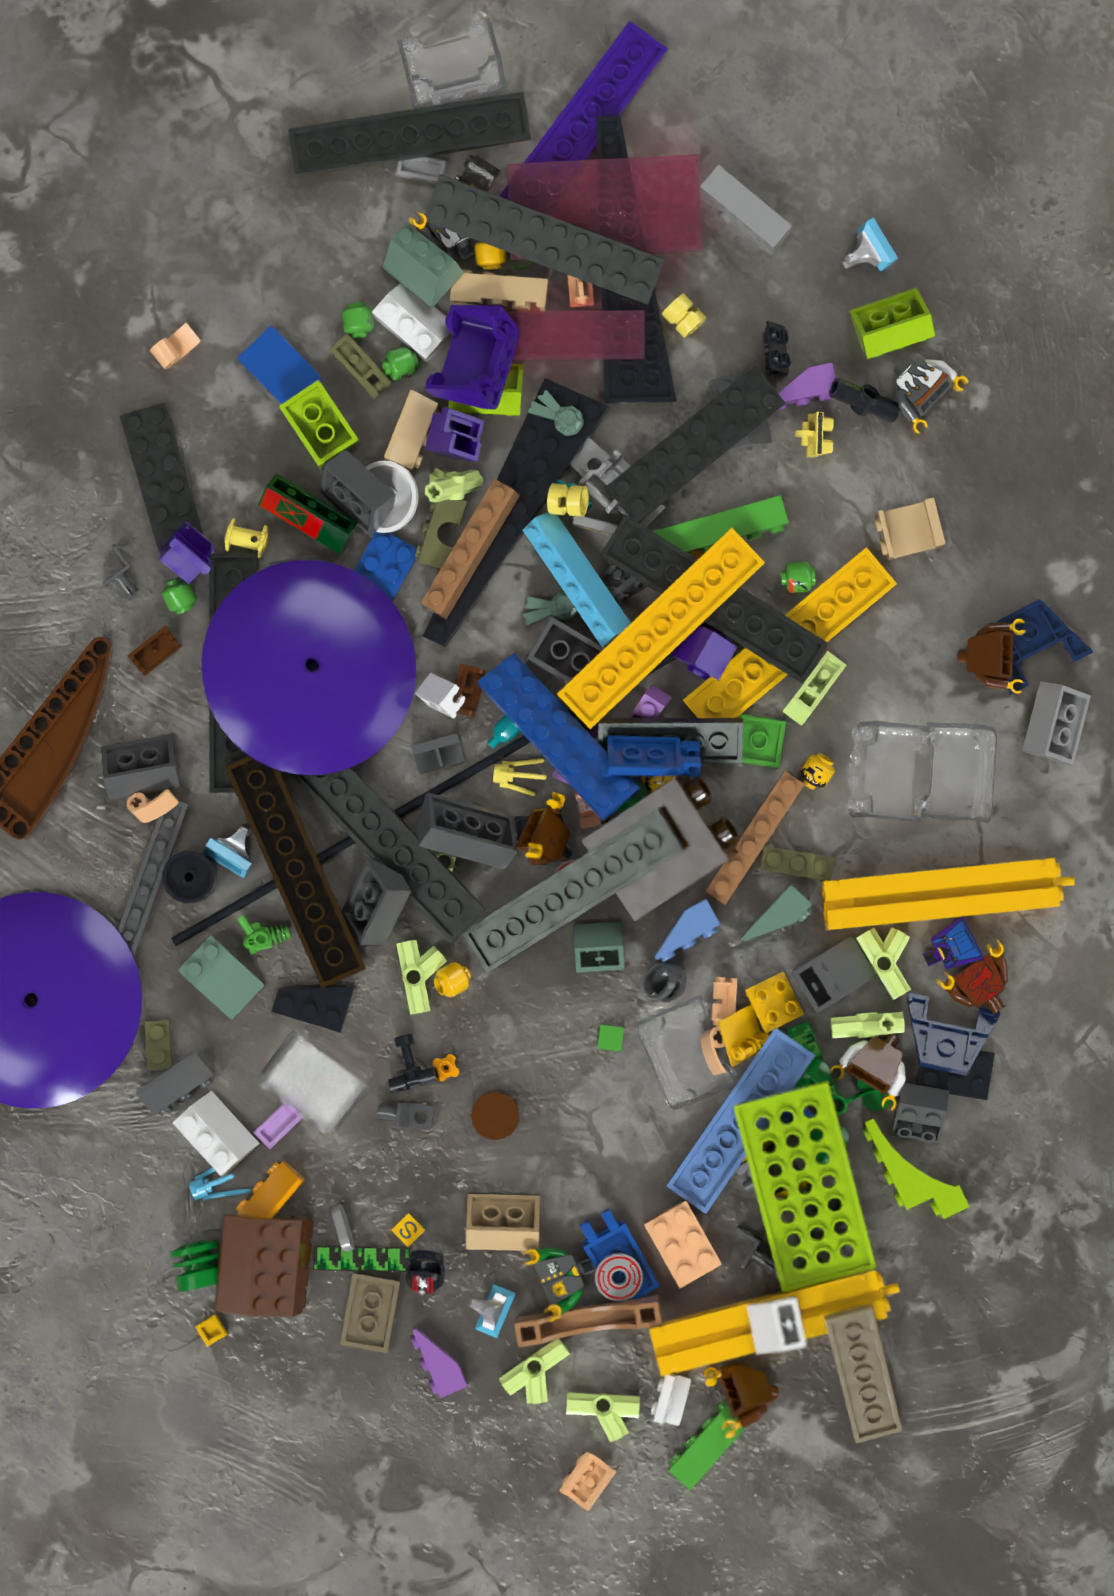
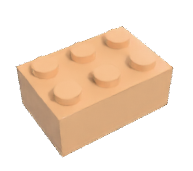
M686 1200L644 1223L679 1288L722 1265Z

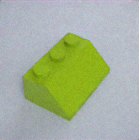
M917 288L849 310L860 345L867 359L935 337L931 313Z
M511 363L500 403L496 409H481L449 401V408L462 413L520 416L524 364Z

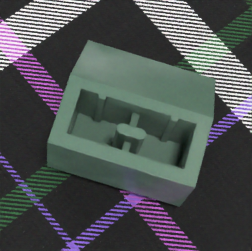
M621 922L573 925L576 973L624 970Z

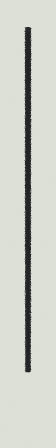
M671 652L649 674L677 658L673 657ZM571 709L568 710L574 718L577 716ZM522 736L393 811L399 817H402L423 805L427 792L440 795L531 742L525 736ZM350 836L317 854L319 862L326 861L356 842ZM274 879L172 937L171 940L174 945L178 946L277 889Z

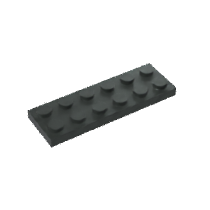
M166 403L120 415L159 554L160 548L185 521L204 536Z
M601 718L598 721V744L606 752L608 736L680 737V742L685 740L700 742L699 757L701 758V764H742L743 718Z

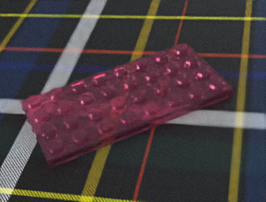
M698 154L507 164L508 200L651 254L702 251ZM510 253L511 261L528 260Z

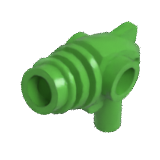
M245 914L237 919L247 934L243 939V945L249 949L251 954L272 948L273 940L277 946L278 939L282 943V938L285 941L292 938L288 924H281L280 929L278 925H275L276 930L273 925H270V931L268 926L261 927V924L257 922L251 925Z

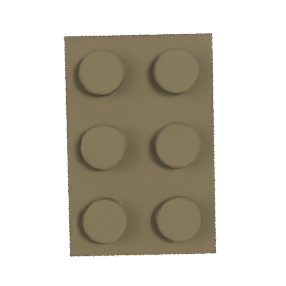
M358 1273L352 1274L340 1345L388 1353L400 1281Z

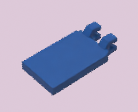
M272 325L237 358L281 404L317 380L322 381L321 375Z
M608 736V775H686L687 777H700L701 758L699 757L700 742L685 740L680 742V737Z
M609 1208L601 1212L608 1228L595 1234L588 1220L579 1224L587 1238L583 1241L585 1244L583 1248L595 1269L605 1256L612 1253L628 1254L639 1263L643 1272V1283L640 1290L630 1299L640 1298L660 1287L626 1223H622L621 1220L616 1222ZM616 1271L612 1275V1280L615 1283H621L625 1280L626 1275L623 1271Z

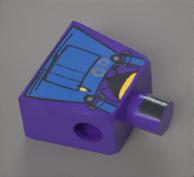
M963 916L932 937L931 941L935 948L922 954L928 967L942 961L945 969L984 958Z

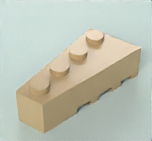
M462 269L464 274L451 287V305L502 306L505 311L545 315L548 279L527 278L516 275L500 276L490 272L473 274V271Z

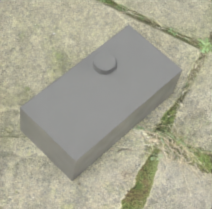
M719 164L701 184L698 196L719 212L718 217L726 224L731 222L770 256L790 235L792 225Z

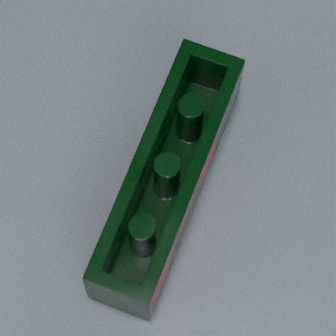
M277 473L266 485L258 503L259 507L338 554L348 544L358 524L356 520Z

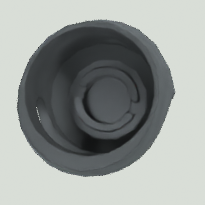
M661 962L652 965L647 970L643 982L644 991L649 998L654 1001L661 1000L664 1002L677 1000L683 995L687 985L685 972L680 966L671 962Z

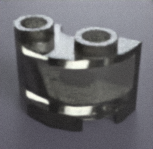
M470 154L463 165L466 168L462 176L458 174L455 180L469 185L473 184L475 187L488 192L500 174L501 169L478 155L473 156Z

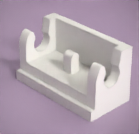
M433 673L427 676L415 692L429 707L453 719L456 717L455 713L465 701V696L461 695L456 702H453V696L457 694L459 687Z

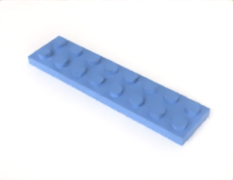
M775 1028L667 1184V1187L707 1214L746 1157L733 1105L792 1090L816 1055ZM760 1117L756 1121V1126L759 1129H765L770 1121L766 1117Z

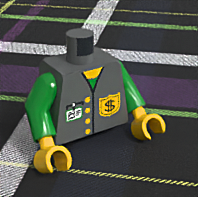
M551 1247L524 1251L522 1254H529L531 1257L530 1261L524 1264H534L550 1303V1306L544 1310V1313L552 1311L554 1317L549 1321L553 1322L562 1314L572 1309L583 1295L582 1288L584 1283L581 1277L594 1272L590 1259L575 1263L573 1256L568 1255L565 1250Z

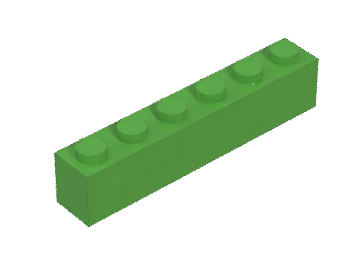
M780 495L653 532L690 556H693V551L701 550L702 554L706 553L731 528L741 538L747 537L749 541L762 537L761 533L770 531L771 534L782 532L785 530L784 526H787L789 522Z

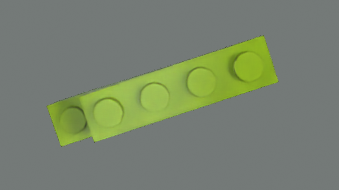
M874 1118L863 1122L865 1127L862 1128V1131L868 1142L873 1141L876 1149L872 1150L878 1164L883 1162L886 1168L883 1175L888 1185H894L897 1192L893 1195L899 1207L904 1206L908 1210L932 1198L933 1202L930 1203V1206L935 1216L940 1215L942 1219L970 1207L959 1184L948 1185L919 1171L890 1145L881 1133Z

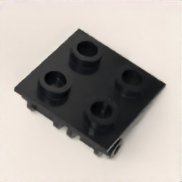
M766 321L765 331L763 332L764 344H768L764 346V349H768L765 356H769V358H765L766 370H768L769 375H775L778 372L789 374L788 367L791 365V359L787 353L786 345L789 342L788 332L785 326Z

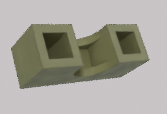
M447 499L437 503L432 502L430 511L433 512L431 521L426 520L422 533L426 537L423 544L419 543L415 557L419 558L418 564L441 570L453 547L442 544L438 539V533L445 525L451 524L461 527L468 505L467 501Z

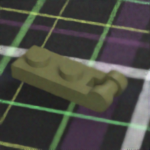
M345 334L329 349L373 399L380 395L378 392L384 387L388 388L392 384L348 334ZM375 375L378 381L371 385L367 380Z

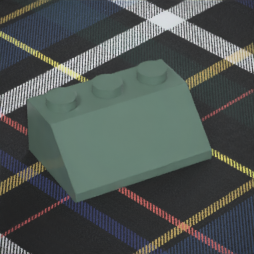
M407 222L390 240L383 265L384 270L431 308L437 304L464 274L454 259Z

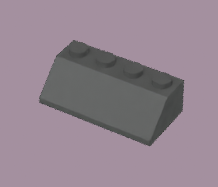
M428 792L425 795L417 825L418 846L506 869L518 852L516 848L514 817L512 815Z

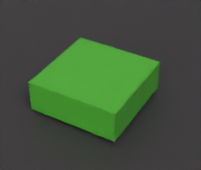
M600 1025L597 1049L621 1052L624 1028Z

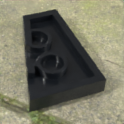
M355 987L278 989L271 1012L341 1033Z

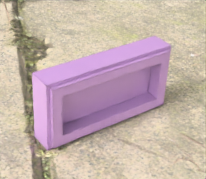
M287 1099L253 1133L270 1150L304 1117V1114Z

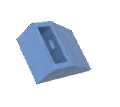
M706 899L682 913L654 956L655 960L661 958L662 962L676 955L674 950L682 947L685 950L697 943L695 938L703 935L705 939L718 932L716 927L720 923Z

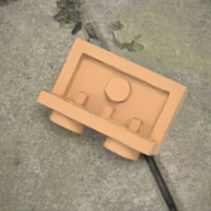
M587 1451L578 1458L573 1472L568 1474L562 1481L560 1492L589 1511L617 1471L595 1454Z

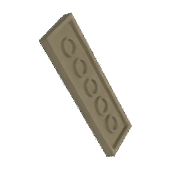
M871 1303L824 1315L855 1443L901 1432L902 1427Z

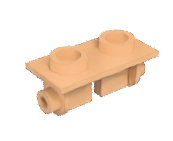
M568 275L570 307L594 306L592 283Z
M716 977L715 982H713V999H717V1004L712 1006L711 1020H713V1025L719 1026L718 1021L736 1012L737 978Z

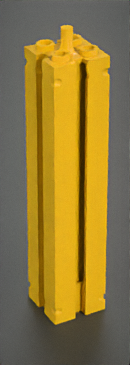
M1055 858L821 882L825 929L834 930L1060 906V901H1063L1062 887L1074 886L1075 881L1074 876L1061 877L1060 864L1055 862Z
M873 1269L783 1293L778 1291L663 1321L661 1326L649 1327L662 1377L671 1373L756 1352L747 1305L795 1296L804 1339L828 1333L824 1315L869 1303L872 1305L875 1320L888 1318L886 1312L890 1311V1307L885 1296L900 1291L897 1283L884 1286L881 1273Z

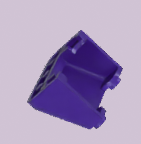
M451 305L445 319V324L453 337L442 373L433 372L426 380L425 389L434 397L481 409L494 410L500 403L519 339L518 326L502 306Z

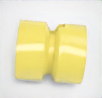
M683 293L663 311L662 315L670 324H676V330L685 339L707 317L698 308L693 309V302Z
M552 483L547 498L548 512L556 515H565L568 512L569 516L584 517L589 501L588 488L579 485H571L568 488L567 484Z

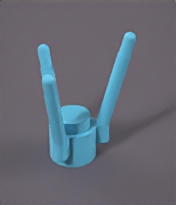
M213 1167L202 1174L194 1176L195 1180L189 1182L193 1198L195 1200L202 1198L203 1202L212 1198L251 1192L250 1188L210 1193L213 1192V1186L234 1178V1174H229L210 1182L206 1177L216 1171Z

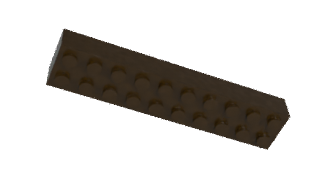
M250 756L225 766L321 988L365 970L366 966L280 771L266 766Z

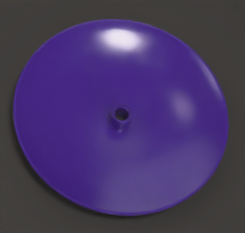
M296 560L276 564L256 572L235 587L216 610L205 635L201 671L204 692L216 721L230 740L243 752L262 764L283 772L301 775H323L342 771L365 761L385 746L401 726L413 698L416 683V656L409 629L402 615L389 597L373 582L359 573L338 564L315 560ZM307 660L315 662L316 671L307 670L305 666Z
M27 892L0 898V1103L20 1108L37 1109L59 1106L75 1101L98 1088L112 1076L129 1053L135 1040L142 1012V988L134 956L119 931L99 912L78 900L47 892ZM35 993L38 997V1002L32 1007L28 1003V997L30 994Z

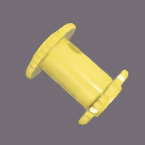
M231 519L225 536V550L229 552L231 545L258 550V558H262L269 537L268 526L264 525L262 532L237 527L235 526L236 519ZM258 538L257 542L255 543L252 542V539Z

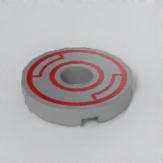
M612 1253L605 1256L595 1270V1283L599 1292L605 1298L612 1301H626L634 1297L640 1290L643 1283V1272L639 1263L633 1257L625 1253ZM623 1271L626 1275L625 1280L621 1283H615L612 1280L613 1273Z

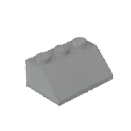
M1040 681L1022 751L1073 765L1091 696L1061 684Z

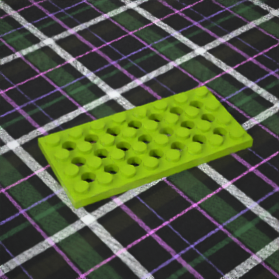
M828 1081L733 1105L782 1293L876 1269ZM814 1105L817 1108L816 1115L813 1117L805 1116L803 1114L805 1106ZM783 1111L793 1113L794 1117L790 1123L780 1121L779 1116ZM760 1117L768 1118L770 1121L769 1127L759 1129L756 1126L757 1119ZM813 1128H820L823 1131V1137L820 1140L815 1141L809 1137V1133ZM790 1134H796L800 1141L798 1145L791 1147L786 1144V1137ZM767 1140H772L776 1144V1149L771 1153H767L762 1149V1144ZM820 1151H825L829 1154V1160L824 1164H820L815 1160L816 1154ZM797 1157H801L806 1161L805 1167L801 1170H796L792 1167V1161ZM777 1163L781 1165V1174L772 1176L768 1172L771 1164ZM830 1174L835 1177L833 1186L825 1187L821 1183L825 1175ZM801 1181H809L812 1184V1188L808 1193H802L798 1190V1185ZM778 1187H785L788 1190V1195L784 1199H778L774 1195L775 1190ZM831 1198H838L842 1204L839 1209L831 1210L827 1206L828 1201ZM808 1204L816 1205L818 1207L817 1214L807 1216L804 1213L805 1206ZM791 1210L795 1215L794 1219L791 1222L782 1221L780 1215L783 1211ZM844 1221L848 1225L847 1230L844 1233L835 1232L834 1225L836 1222ZM820 1227L824 1230V1235L821 1239H813L810 1236L813 1228ZM789 1234H798L801 1238L800 1242L797 1245L788 1244L786 1239ZM845 1244H849L854 1248L852 1255L847 1257L840 1253V1248ZM819 1251H828L830 1259L824 1263L819 1262L816 1259ZM798 1256H802L807 1260L805 1267L801 1269L793 1266V1260Z

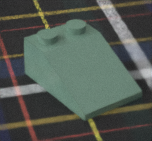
M789 885L740 939L744 942L795 923L798 920L803 922L812 912L809 909L812 904L792 885Z
M213 935L178 969L193 986L231 1020L265 986Z

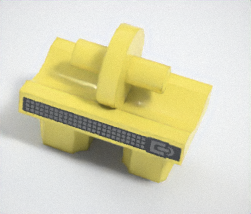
M824 412L808 414L807 422H802V430L795 431V437L801 438V446H807L806 457L814 458L833 452L832 440H823V431L830 432L833 430L834 419L824 416Z

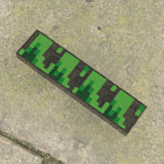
M313 1246V1270L407 1272L410 1247L355 1246L354 1250L345 1252L341 1246Z

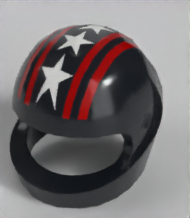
M428 1250L411 1252L407 1262V1285L414 1292L421 1295L436 1292L444 1282V1257L439 1253ZM416 1259H430L437 1263H426Z

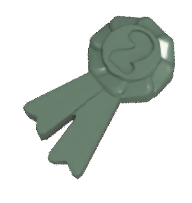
M547 390L544 391L543 395L538 396V399L547 407L534 401L531 402L532 407L528 409V412L554 420L555 428L565 436L577 434L584 424L583 415L578 409L573 406L561 407Z
M558 592L551 601L527 597L528 603L525 605V608L538 610L525 613L523 617L527 619L526 625L529 626L552 615L560 621L572 620L578 611L565 592Z

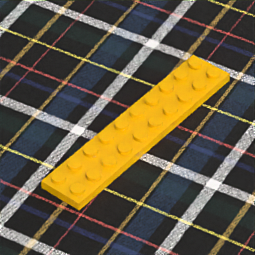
M731 528L559 691L557 695L591 729L765 562Z
M866 547L785 614V616L828 642L896 586L897 583ZM745 648L729 661L719 681L710 677L682 701L696 718H737L783 680L787 674Z

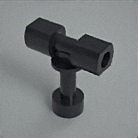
M412 1034L394 1038L396 1048L401 1047L406 1070L402 1071L403 1076L388 1079L392 1094L410 1090V1086L417 1084L425 1086L440 1081L436 1067L421 1070L420 1066L415 1067L410 1045L414 1044Z

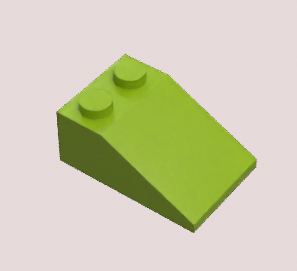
M319 380L279 406L319 469L324 467L326 463L342 451H348L360 443Z

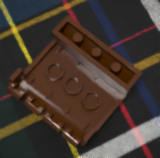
M223 1214L214 1310L243 1316L293 1317L301 1314L303 1308L306 1307L307 1290L304 1289L308 1286L310 1267L307 1266V1263L310 1262L312 1247L309 1239L313 1236L314 1221H311L310 1217L290 1215V1219L252 1218L246 1214Z

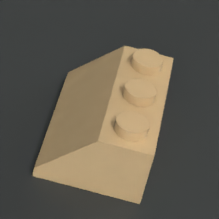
M410 390L384 455L385 461L400 464L411 473H413L415 468L419 469L424 457L420 453L423 446H426L433 413H441L438 410V403Z
M468 1194L466 1249L514 1251L539 1249L540 1196Z

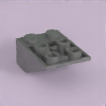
M852 935L790 972L815 1014L836 1003L877 976Z

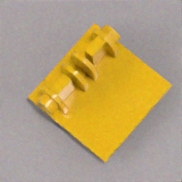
M784 971L745 990L746 996L749 998L756 1012L755 1015L758 1016L765 1033L804 1015Z
M752 1004L718 1021L731 1067L756 1055L770 1036L769 1033L760 1032Z

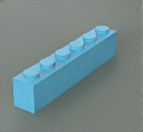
M547 512L535 517L523 529V532L600 645L604 647L610 644L631 622L556 514Z

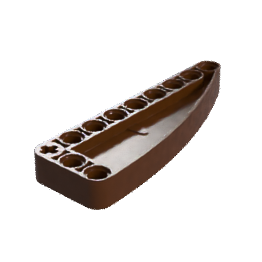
M96 637L88 644L0 757V774L4 779L3 784L0 786V808L3 807L8 812L7 818L0 821V828L16 839H28L37 829L65 786L86 744L103 697L113 655V645L104 637ZM100 642L107 644V651L104 654L96 653V645ZM85 661L92 662L93 668L89 673H82L81 665ZM69 680H76L78 683V687L74 692L66 690V684ZM57 698L61 699L63 702L62 709L53 711L51 708L52 701ZM45 717L48 720V726L44 730H39L36 723L38 719ZM31 736L33 739L32 747L24 749L22 747L23 738ZM12 755H16L18 757V765L14 768H9L7 759ZM23 822L27 830L25 834L19 836L15 832V827L18 823Z

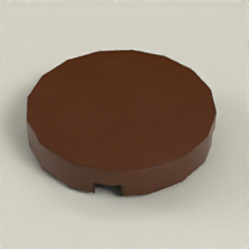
M499 1092L487 1093L480 1097L473 1106L471 1113L472 1124L476 1131L484 1138L491 1140L504 1139L511 1135L517 1127L519 1120L518 1107L514 1100L506 1094Z

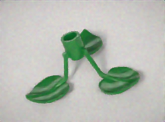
M814 1058L794 1088L797 1089L824 1081L829 1083L831 1073L828 1065L824 1061ZM859 1079L857 1086L861 1092L847 1099L839 1094L832 1096L836 1115L843 1114L847 1109V1104L859 1097H862L864 1106L873 1111L883 1110L893 1102L891 1099H887L882 1107V1099L888 1096L889 1092L884 1095ZM839 1125L846 1149L849 1142V1134L844 1126ZM813 1128L809 1133V1137L815 1141L820 1140L823 1137V1131L820 1128ZM820 1151L816 1154L820 1164H824L829 1160V1154L825 1151Z

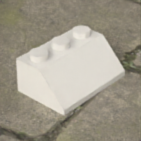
M402 283L389 292L372 311V315L377 321L426 363L452 335L445 324L446 316L436 307L431 308Z
M212 1091L192 1104L173 1122L177 1129L220 1176H226L260 1144Z

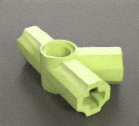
M436 467L430 473V484L425 486V494L429 497L430 501L436 503L447 499L462 500L464 499V494L476 491L483 485V477L479 474L478 470L474 469L456 472L449 471L444 467Z
M892 927L884 942H882L875 928H872L857 937L856 940L870 961L872 969L879 976L892 1000L911 990L896 965L910 937ZM879 958H886L889 961L890 966L888 970H881L878 967L877 961Z
M417 940L397 943L396 946L410 1015L431 1011L425 981L441 968L447 960L435 946L431 947L420 957ZM410 971H416L420 974L421 978L418 983L411 984L407 981L406 976Z
M872 1012L856 1014V1016L830 1018L832 1038L855 1036L865 1038L905 1032L903 1012L882 1014Z
M560 1338L552 1340L500 1376L499 1380L510 1396L525 1386L527 1403L538 1404L548 1402L545 1371L567 1357L570 1352ZM532 1360H536L541 1364V1368L536 1372L528 1369L527 1365Z
M567 1392L566 1414L597 1415L609 1441L612 1442L629 1433L621 1416L639 1417L640 1396ZM607 1399L610 1407L606 1411H600L596 1407L598 1400Z

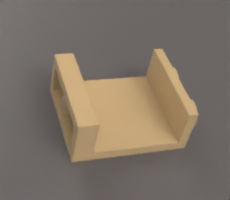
M934 498L884 512L880 510L876 513L877 517L874 518L875 528L877 532L881 531L883 541H879L882 555H887L888 560L945 545Z

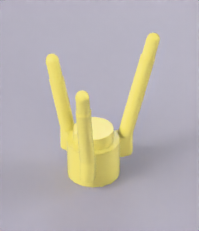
M545 759L502 761V764H495L493 782L500 783V787L535 796L536 793L534 791L509 782H513L514 777L546 779L547 776L514 772V768L511 767L543 763Z

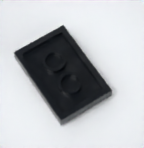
M980 1050L966 1076L919 1066L916 1085L948 1090L949 1094L988 1100L995 1053Z

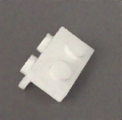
M673 1373L666 1375L665 1378H660L657 1391L661 1392L659 1401H654L651 1415H655L654 1422L680 1425L692 1381L690 1378Z

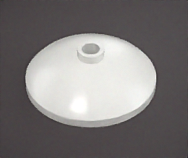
M377 461L369 464L366 468L373 471L377 478L385 485L390 486L396 494L394 508L376 532L389 533L397 531L408 524L417 509L418 488L415 479L404 466L392 461Z

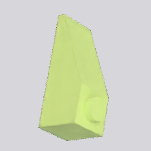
M827 651L782 712L802 726L847 665Z

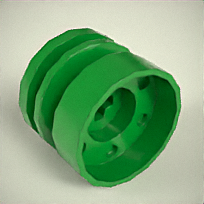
M219 1240L195 1241L183 1244L169 1252L170 1258L182 1257V1261L172 1263V1267H184L185 1272L175 1276L178 1292L217 1284L218 1265H213L212 1260L219 1258L220 1252L210 1254V1249L219 1247Z

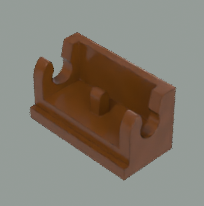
M164 626L127 656L136 665L138 670L146 676L182 646L169 629Z
M460 664L455 683L459 690L453 696V702H456L461 695L465 696V701L456 712L457 714L475 718L482 691L478 686V680L485 676L487 671Z

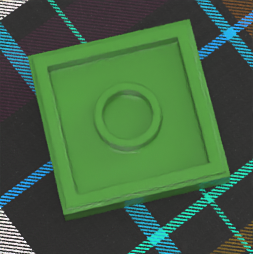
M740 714L738 718H743L742 763L779 769L786 721Z

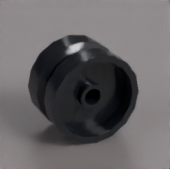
M182 851L173 855L166 862L162 872V881L166 892L174 900L186 904H197L206 900L214 892L217 885V870L213 862L206 855L195 851ZM192 873L194 876L191 882L185 880V875Z

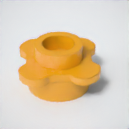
M448 1054L443 1059L436 1058L433 1060L432 1064L437 1068L440 1081L459 1075L460 1071L455 1065L456 1058L452 1054ZM445 1065L448 1066V1070H444Z

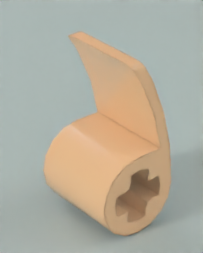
M185 323L168 339L163 338L150 349V352L166 370L200 343V339L189 325Z
M166 789L152 801L140 792L134 793L127 800V808L143 823L159 818L178 804V799L169 789Z
M717 1026L704 1031L701 1035L702 1051L713 1075L726 1072L716 1053V1049L725 1047L720 1028Z

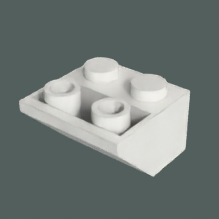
M795 1296L747 1305L757 1354L780 1352L806 1346Z

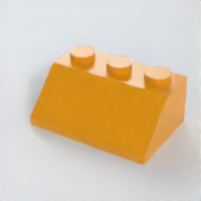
M282 1161L280 1164L275 1162L267 1171L270 1175L265 1182L260 1180L251 1190L254 1195L249 1201L244 1198L236 1207L237 1214H246L252 1218H273L305 1181V1178L285 1161Z

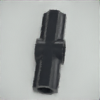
M835 378L831 384L829 397L850 405L856 414L866 416L869 413L887 422H895L900 412L898 402L881 396L875 387L869 384H864L861 387L842 378Z

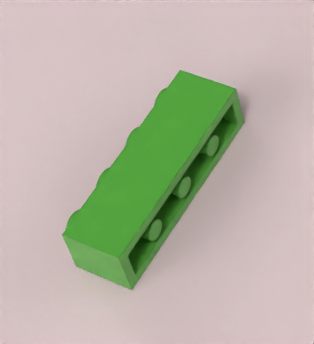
M726 1398L716 1407L718 1410L717 1414L713 1418L708 1416L700 1425L702 1428L701 1432L697 1436L692 1434L684 1443L686 1446L685 1450L681 1454L676 1452L668 1461L670 1464L668 1471L689 1490L697 1484L745 1429L740 1427L736 1430L734 1437L726 1438V1434L733 1429L726 1427L722 1430L724 1422L726 1420H733L734 1422L738 1420L732 1417Z

